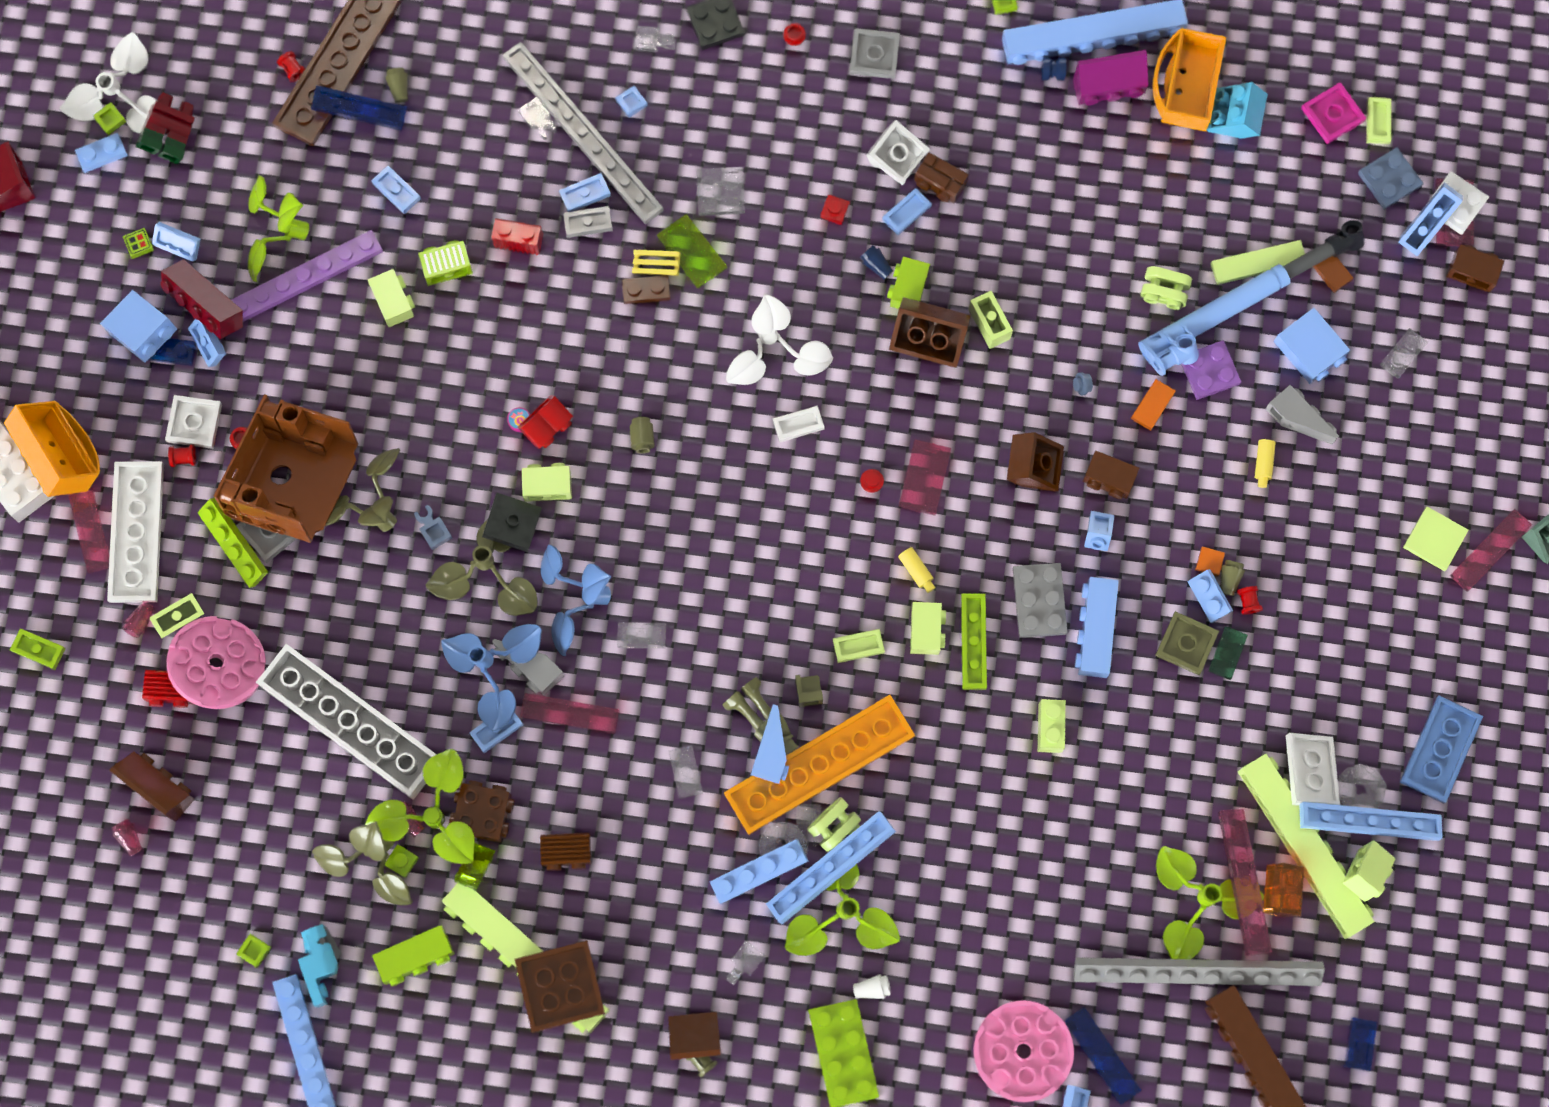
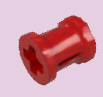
M293 51L284 53L277 60V65L285 70L290 82L300 79L305 68L298 63L296 54Z
M189 445V447L184 448L169 446L168 458L170 466L176 467L179 464L195 466V446Z
M1258 586L1245 587L1236 591L1237 595L1241 597L1242 615L1253 614L1263 610V607L1259 605L1257 597Z

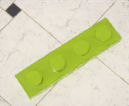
M210 498L198 511V515L248 587H255L268 573L267 569L233 520L223 513L215 498Z
M961 594L962 690H986V595Z

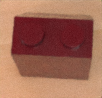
M9 141L0 145V212L36 199L23 162Z

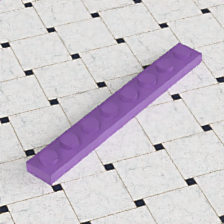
M370 230L231 300L243 310L244 322L382 253L383 250L373 231Z

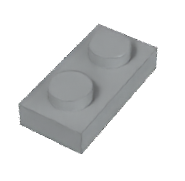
M609 206L563 213L567 238L613 231Z

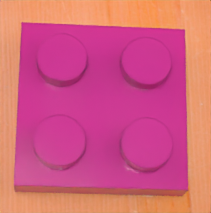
M1341 82L1306 102L1301 107L1326 144L1331 143L1364 123L1367 119Z

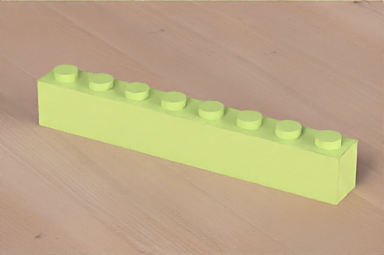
M1265 754L1241 768L1238 774L1344 939H1347L1375 922L1372 918L1374 916L1373 912L1366 903L1363 904L1360 898L1343 884L1346 870L1339 861H1335L1331 855L1333 853L1332 848L1327 841H1322L1318 835L1319 830L1300 828L1299 805H1292L1290 783L1286 778L1282 779L1278 773L1279 767L1276 761Z
M462 879L442 900L446 905L443 910L453 919L458 915L464 921L461 926L471 935L477 932L482 937L480 943L489 951L495 948L501 954L498 959L507 967H510L512 964L516 967L515 959L544 952ZM603 1004L604 1015L577 1021L572 1024L582 1033L585 1030L591 1033L610 1010Z

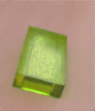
M475 843L474 861L468 864H461L455 875L454 882L477 890L496 851Z

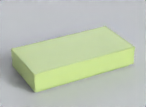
M1369 97L1367 99V143L1390 144L1391 98Z
M880 629L833 638L838 663L885 653Z

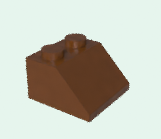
M1035 432L1013 435L1007 480L1021 487L1059 491L1064 446Z

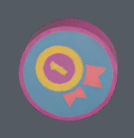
M521 407L512 409L507 416L509 427L513 431L521 432L518 426L530 413Z

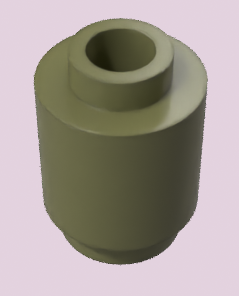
M637 417L632 419V424L629 426L631 449L636 450L640 454L650 452V449L655 447L653 424L650 423V418Z

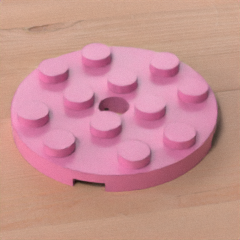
M217 616L199 618L182 627L171 641L166 660L169 679L178 693L191 703L210 709L234 707L250 698L259 687L256 681L265 671L266 663L265 652L260 640L247 626L236 620L220 619ZM219 658L222 660L223 665L222 667L210 666L209 660Z
M1014 1001L996 1008L981 1023L974 1041V1061L979 1075L992 1091L1008 1100L1032 1102L1043 1099L1054 1093L1063 1084L1072 1068L1074 1046L1069 1029L1056 1013L1040 1003ZM1020 1044H1026L1030 1048L1028 1058L1023 1059L1017 1055L1016 1050Z

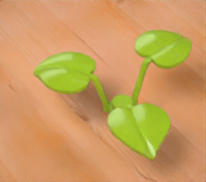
M261 175L257 177L256 183L251 190L248 201L249 211L256 213L260 207L279 217L278 231L284 233L285 236L262 238L261 241L259 239L255 240L250 249L247 263L249 275L254 282H257V275L265 260V244L267 242L291 241V237L305 240L309 232L308 222L293 219L304 206L296 199L294 194L287 193L284 196L279 212L263 204L262 200L266 195V182Z
M449 749L434 755L425 763L423 778L428 786L437 788L435 791V806L427 808L423 816L406 815V806L403 802L387 800L372 810L365 825L377 821L383 840L392 842L402 839L407 834L409 823L406 819L424 821L430 828H439L442 831L433 838L434 850L441 858L457 864L472 863L474 861L475 846L473 831L467 824L458 821L451 822L445 829L443 826L445 816L439 809L441 789L447 793H453L460 787L463 781V764L458 753L454 749Z
M1163 846L1158 853L1156 870L1160 882L1166 888L1174 891L1180 889L1183 884L1188 888L1198 889L1197 899L1201 904V907L1191 918L1188 925L1181 920H1176L1165 928L1163 942L1171 959H1192L1200 952L1204 944V935L1200 929L1192 927V925L1207 907L1222 901L1221 907L1223 912L1232 919L1240 920L1252 914L1265 897L1255 886L1239 879L1225 880L1220 886L1208 884L1204 887L1202 884L1189 883L1188 881L1195 877L1197 871L1196 863L1189 854L1167 846Z
M856 864L825 889L828 891L837 889L838 894L843 899L836 907L837 914L818 925L817 920L813 916H797L788 926L785 948L788 952L800 956L818 953L827 943V935L821 929L839 917L844 920L855 917L861 923L856 929V936L860 944L868 949H881L896 944L900 941V936L894 921L885 911L875 907L865 910L862 919L859 913L858 902L853 898H848V895L843 893L842 889H851L859 879V869Z

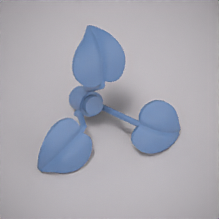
M547 545L541 562V577L543 581L548 585H552L558 579L583 587L582 599L586 603L585 605L567 610L565 614L558 612L554 617L551 629L553 643L562 656H566V651L572 643L575 631L574 622L570 615L588 608L593 609L594 604L607 605L610 602L611 591L606 585L611 576L596 564H588L583 572L582 582L563 577L559 574L563 565L561 554L555 546Z
M526 624L508 631L502 640L504 648L507 649L506 651H495L494 649L488 651L482 646L481 640L471 633L460 634L441 640L445 658L454 670L460 673H467L476 665L494 688L495 693L488 692L484 694L478 703L479 717L492 731L501 729L511 720L516 709V699L509 690L499 692V687L487 669L493 665L494 655L507 656L510 654V658L516 663L531 661L537 655L540 647L542 630L538 625Z

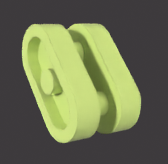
M1155 266L1148 267L1145 279L1151 283L1143 284L1140 295L1144 298V301L1151 304H1166L1168 308L1173 310L1185 307L1188 295L1182 292V290L1190 289L1192 278L1172 270Z
M842 797L829 805L807 828L813 837L819 834L824 837L820 845L826 852L835 848L848 834H852L860 827L858 824L861 821L860 817L855 812L847 815L844 811L848 804ZM838 818L840 823L830 831L828 826Z

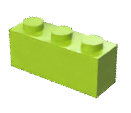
M440 925L376 953L372 957L383 983L386 985L390 983L391 986H395L404 982V977L413 973L414 976H418L427 972V967L436 963L437 966L451 961L450 956L455 955L444 927Z

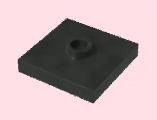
M496 493L482 537L528 552L542 508Z

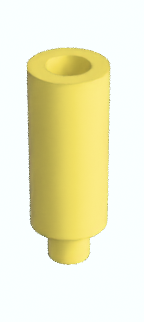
M1267 439L1258 441L1255 478L1258 479V487L1267 488L1268 480H1272L1276 442Z
M913 547L902 552L898 557L918 587H924L927 593L933 591L935 586L931 581L934 578Z

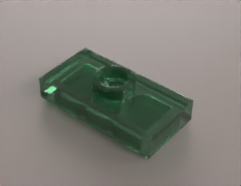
M1225 626L1208 672L1231 680L1248 635Z

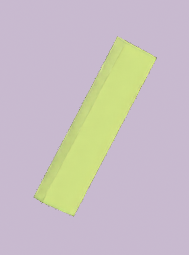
M1301 240L1214 260L1211 262V267L1216 284L1219 285L1260 275L1278 264L1284 266L1304 255L1305 252Z

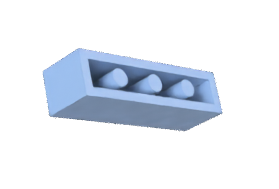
M1090 577L1087 584L1083 583L1082 598L1086 599L1085 607L1081 606L1079 621H1083V629L1078 631L1077 644H1081L1080 653H1076L1075 668H1079L1078 675L1107 678L1110 674L1119 580Z

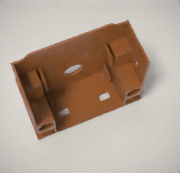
M264 394L214 494V498L223 513L232 519L311 543L315 533L324 530L357 461L354 452L359 443L350 423L284 402V400H280L279 404L270 402L268 396ZM279 467H287L291 470V478L284 484H276L271 480L273 471Z

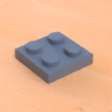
M1397 147L1358 172V175L1384 210L1421 188L1424 184Z

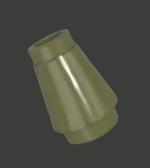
M401 67L387 70L385 79L394 102H407L408 74Z
M1226 560L1225 565H1222L1220 588L1224 595L1234 597L1245 573V570H1243L1244 564Z

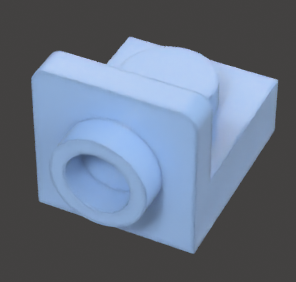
M1091 511L1085 547L1102 551L1108 550L1112 537L1114 515Z

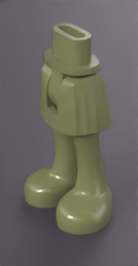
M755 677L745 684L741 691L750 698L766 721H763L753 711L739 691L734 693L722 705L727 711L735 709L742 713L756 730L754 736L761 742L771 708L760 693L761 681ZM779 713L785 754L788 755L797 749L798 746L792 740L794 736L791 734L784 717Z

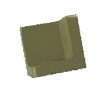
M795 675L799 707L823 704L819 676L800 677V675Z

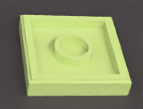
M1426 506L1403 548L1439 569L1446 571L1469 530Z

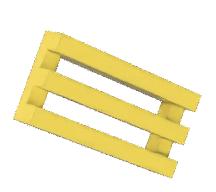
M634 250L633 274L679 276L681 256L679 251ZM640 256L675 258V261L640 259ZM639 265L674 266V270L639 268Z

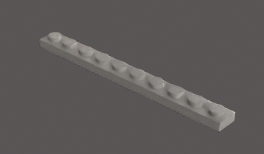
M521 42L503 54V59L645 225L663 212V207Z
M1075 958L1073 976L1074 982L1321 986L1324 964L1323 962Z

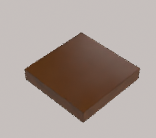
M717 1012L668 1016L671 1060L721 1055Z

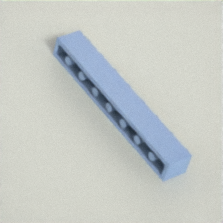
M1172 0L1007 29L1003 32L1002 42L1007 64L1021 65L1030 60L1042 61L1043 57H1066L1075 52L1089 53L1098 48L1111 49L1121 44L1134 45L1138 41L1147 40L1151 42L1161 37H1172L1180 28L1186 29L1188 21L1183 1Z

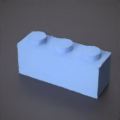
M1444 182L1400 236L1399 243L1418 256L1461 204L1463 196Z

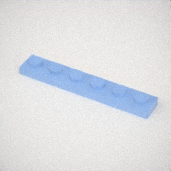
M1302 802L1299 804L1300 828L1434 841L1443 839L1442 816L1437 814Z
M877 812L768 901L766 905L780 924H784L896 832L883 813Z
M295 974L272 982L308 1107H336L298 975Z

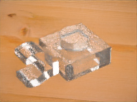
M637 26L635 51L658 52L659 46L674 50L676 40H674L675 35L660 34V27Z
M746 940L731 959V962L736 966L727 976L726 980L734 986L744 972L751 976L766 955Z

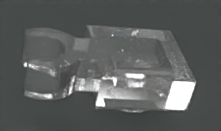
M537 97L518 109L519 114L532 130L536 127L539 128V134L542 139H547V135L544 132L547 128H550L554 133L557 132L555 124L547 121L551 118L550 113Z
M800 804L796 807V830H803L799 839L802 847H804V839L806 837L813 839V847H816L818 844V837H813L807 828L821 814V804Z

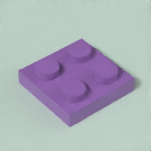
M1224 340L1198 349L1199 358L1196 362L1188 365L1182 364L1196 400L1241 384Z

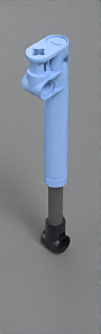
M1357 220L1345 222L1342 225V230L1325 239L1324 244L1284 266L1278 264L1272 267L1270 270L1263 272L1140 341L1138 344L1144 358L1160 376L1165 375L1166 370L1176 364L1188 365L1196 362L1199 358V352L1195 337L1279 291L1280 288L1288 286L1290 279L1329 257H1337L1348 250L1357 251L1363 248L1365 240L1362 223Z

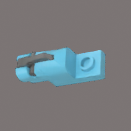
M323 924L309 928L301 933L305 954L308 953V956L298 959L313 1005L317 1008L327 1005L325 998L329 997L325 984H320V981L338 974L337 960L342 954L330 931Z

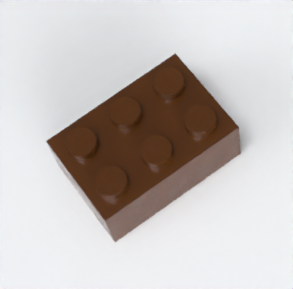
M903 297L898 310L889 350L957 368L971 315Z

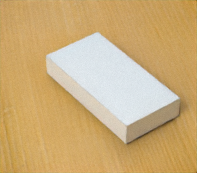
M818 406L773 418L779 443L824 430Z

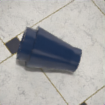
M874 245L860 257L863 261L862 264L879 275L883 280L894 271L881 250L877 249Z

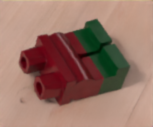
M162 92L149 109L135 147L154 155L158 153V157L178 164L183 160L185 146L195 117L192 116L194 105L182 101L178 110L170 107L174 97Z

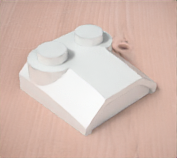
M895 120L882 133L866 157H868L871 165L881 168L903 185L907 177L931 149Z

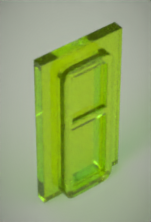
M687 214L657 234V237L668 251H679L681 253L680 267L697 289L727 269V265Z

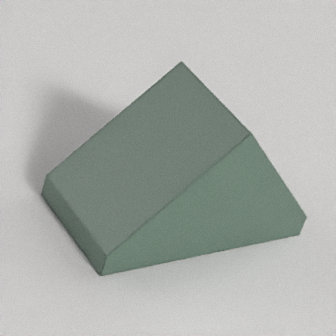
M1547 515L1522 536L1524 541L1546 564L1549 563V515Z

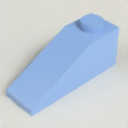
M773 704L750 775L779 784L780 779L785 781L789 766L785 765L786 754L779 709L777 705Z

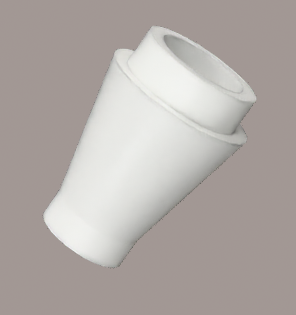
M879 974L860 983L853 984L856 999H885V996L891 995L887 975L881 976Z

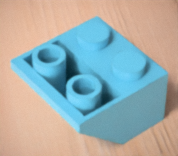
M1253 82L1217 88L1207 131L1241 139L1260 136L1268 94Z

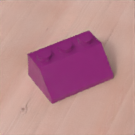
M1146 50L1078 61L1073 78L1078 105L1085 104L1090 106L1097 104L1099 101L1108 100L1109 102H1114L1122 97L1130 96L1131 98H1137L1145 94L1148 87Z

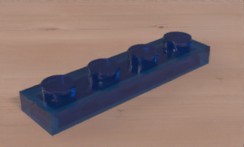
M316 85L311 110L402 131L407 107Z
M1085 1007L1064 1020L1069 1031L1120 1105L1142 1091Z

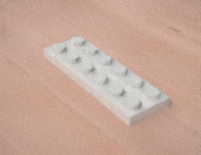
M162 461L114 462L107 597L109 603L158 601L164 463Z

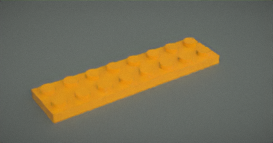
M888 695L786 755L785 765L789 766L785 781L780 779L779 784L751 776L725 791L724 795L749 836L914 738L915 734L891 695Z

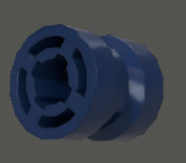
M1043 57L1041 80L1049 81L1055 77L1057 81H1065L1066 58H1058L1054 62L1050 58Z

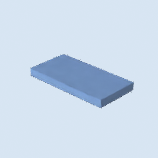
M1437 696L1400 783L1437 801L1446 803L1483 716L1442 696Z

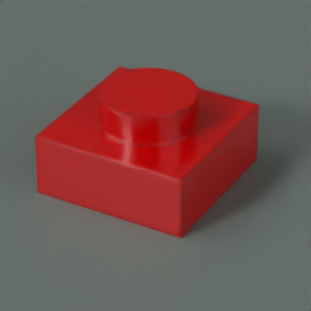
M828 194L820 218L842 225L850 201Z

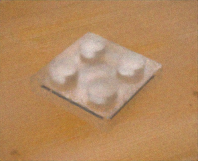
M743 167L697 169L699 216L745 214Z

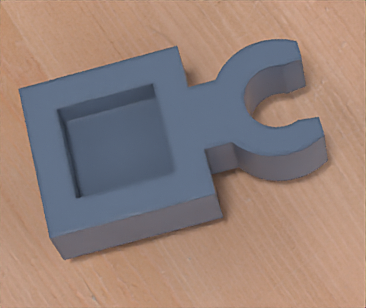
M426 505L425 508L428 511L426 517H420L417 511L414 512V515L419 523L424 524L419 530L430 548L434 550L452 539V536L440 516L433 520V511L430 506Z

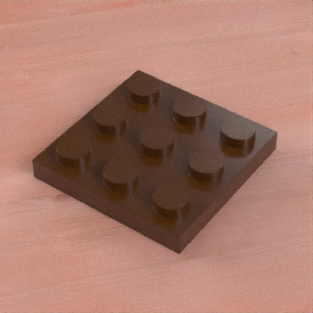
M587 940L515 959L532 1033L605 1014Z

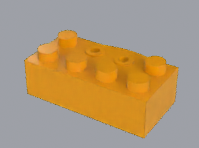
M1180 28L1166 43L1157 60L1152 82L1154 101L1162 118V123L1201 131L1207 130L1211 120L1226 37ZM1168 52H1171L1173 57L1168 64L1164 78L1165 98H1161L1158 89V74L1163 59ZM1180 70H1184L1185 74H1181Z
M56 401L18 404L14 406L4 424L11 438L14 439L20 449L21 455L29 464L33 475L36 476L42 486L43 492L48 497L87 492L100 473V464L92 441L76 419Z

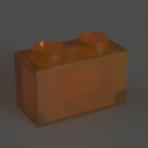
M1287 863L1267 865L1263 914L1280 917L1301 916L1303 866Z

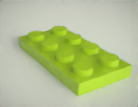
M857 999L808 1010L830 1107H841L879 1098Z

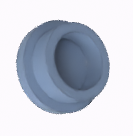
M1083 372L1077 373L1073 379L1074 390L1079 395H1087L1093 389L1091 376Z

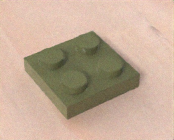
M1175 611L1155 656L1200 675L1219 631Z

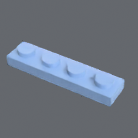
M796 839L710 881L719 903L723 904L808 862V859L799 840Z

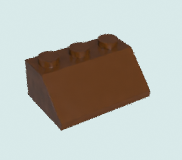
M133 751L110 768V772L175 822L194 801V798L189 795L192 791L182 782L178 785L170 780L173 775L163 767L160 770L152 765L155 761L144 752L140 756Z

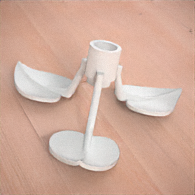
M134 32L125 36L112 52L111 66L118 73H100L96 78L97 89L87 83L76 86L60 106V110L75 120L92 121L94 120L93 115L103 108L102 103L99 101L103 98V92L107 95L117 94L133 107L126 115L129 128L136 133H141L149 109L156 100L150 96H142L135 104L119 91L120 83L115 78L126 76L127 72L137 74L148 63L147 50Z
M764 294L760 305L752 316L751 322L752 327L759 336L756 340L758 343V354L756 355L751 350L740 353L729 366L726 381L731 384L748 385L762 378L766 370L764 361L760 360L763 343L771 345L778 340L794 357H797L794 362V368L802 375H815L824 371L832 363L833 356L828 346L820 341H810L804 344L800 349V354L797 353L777 332V330L785 329L790 323L791 315L788 308L777 298Z

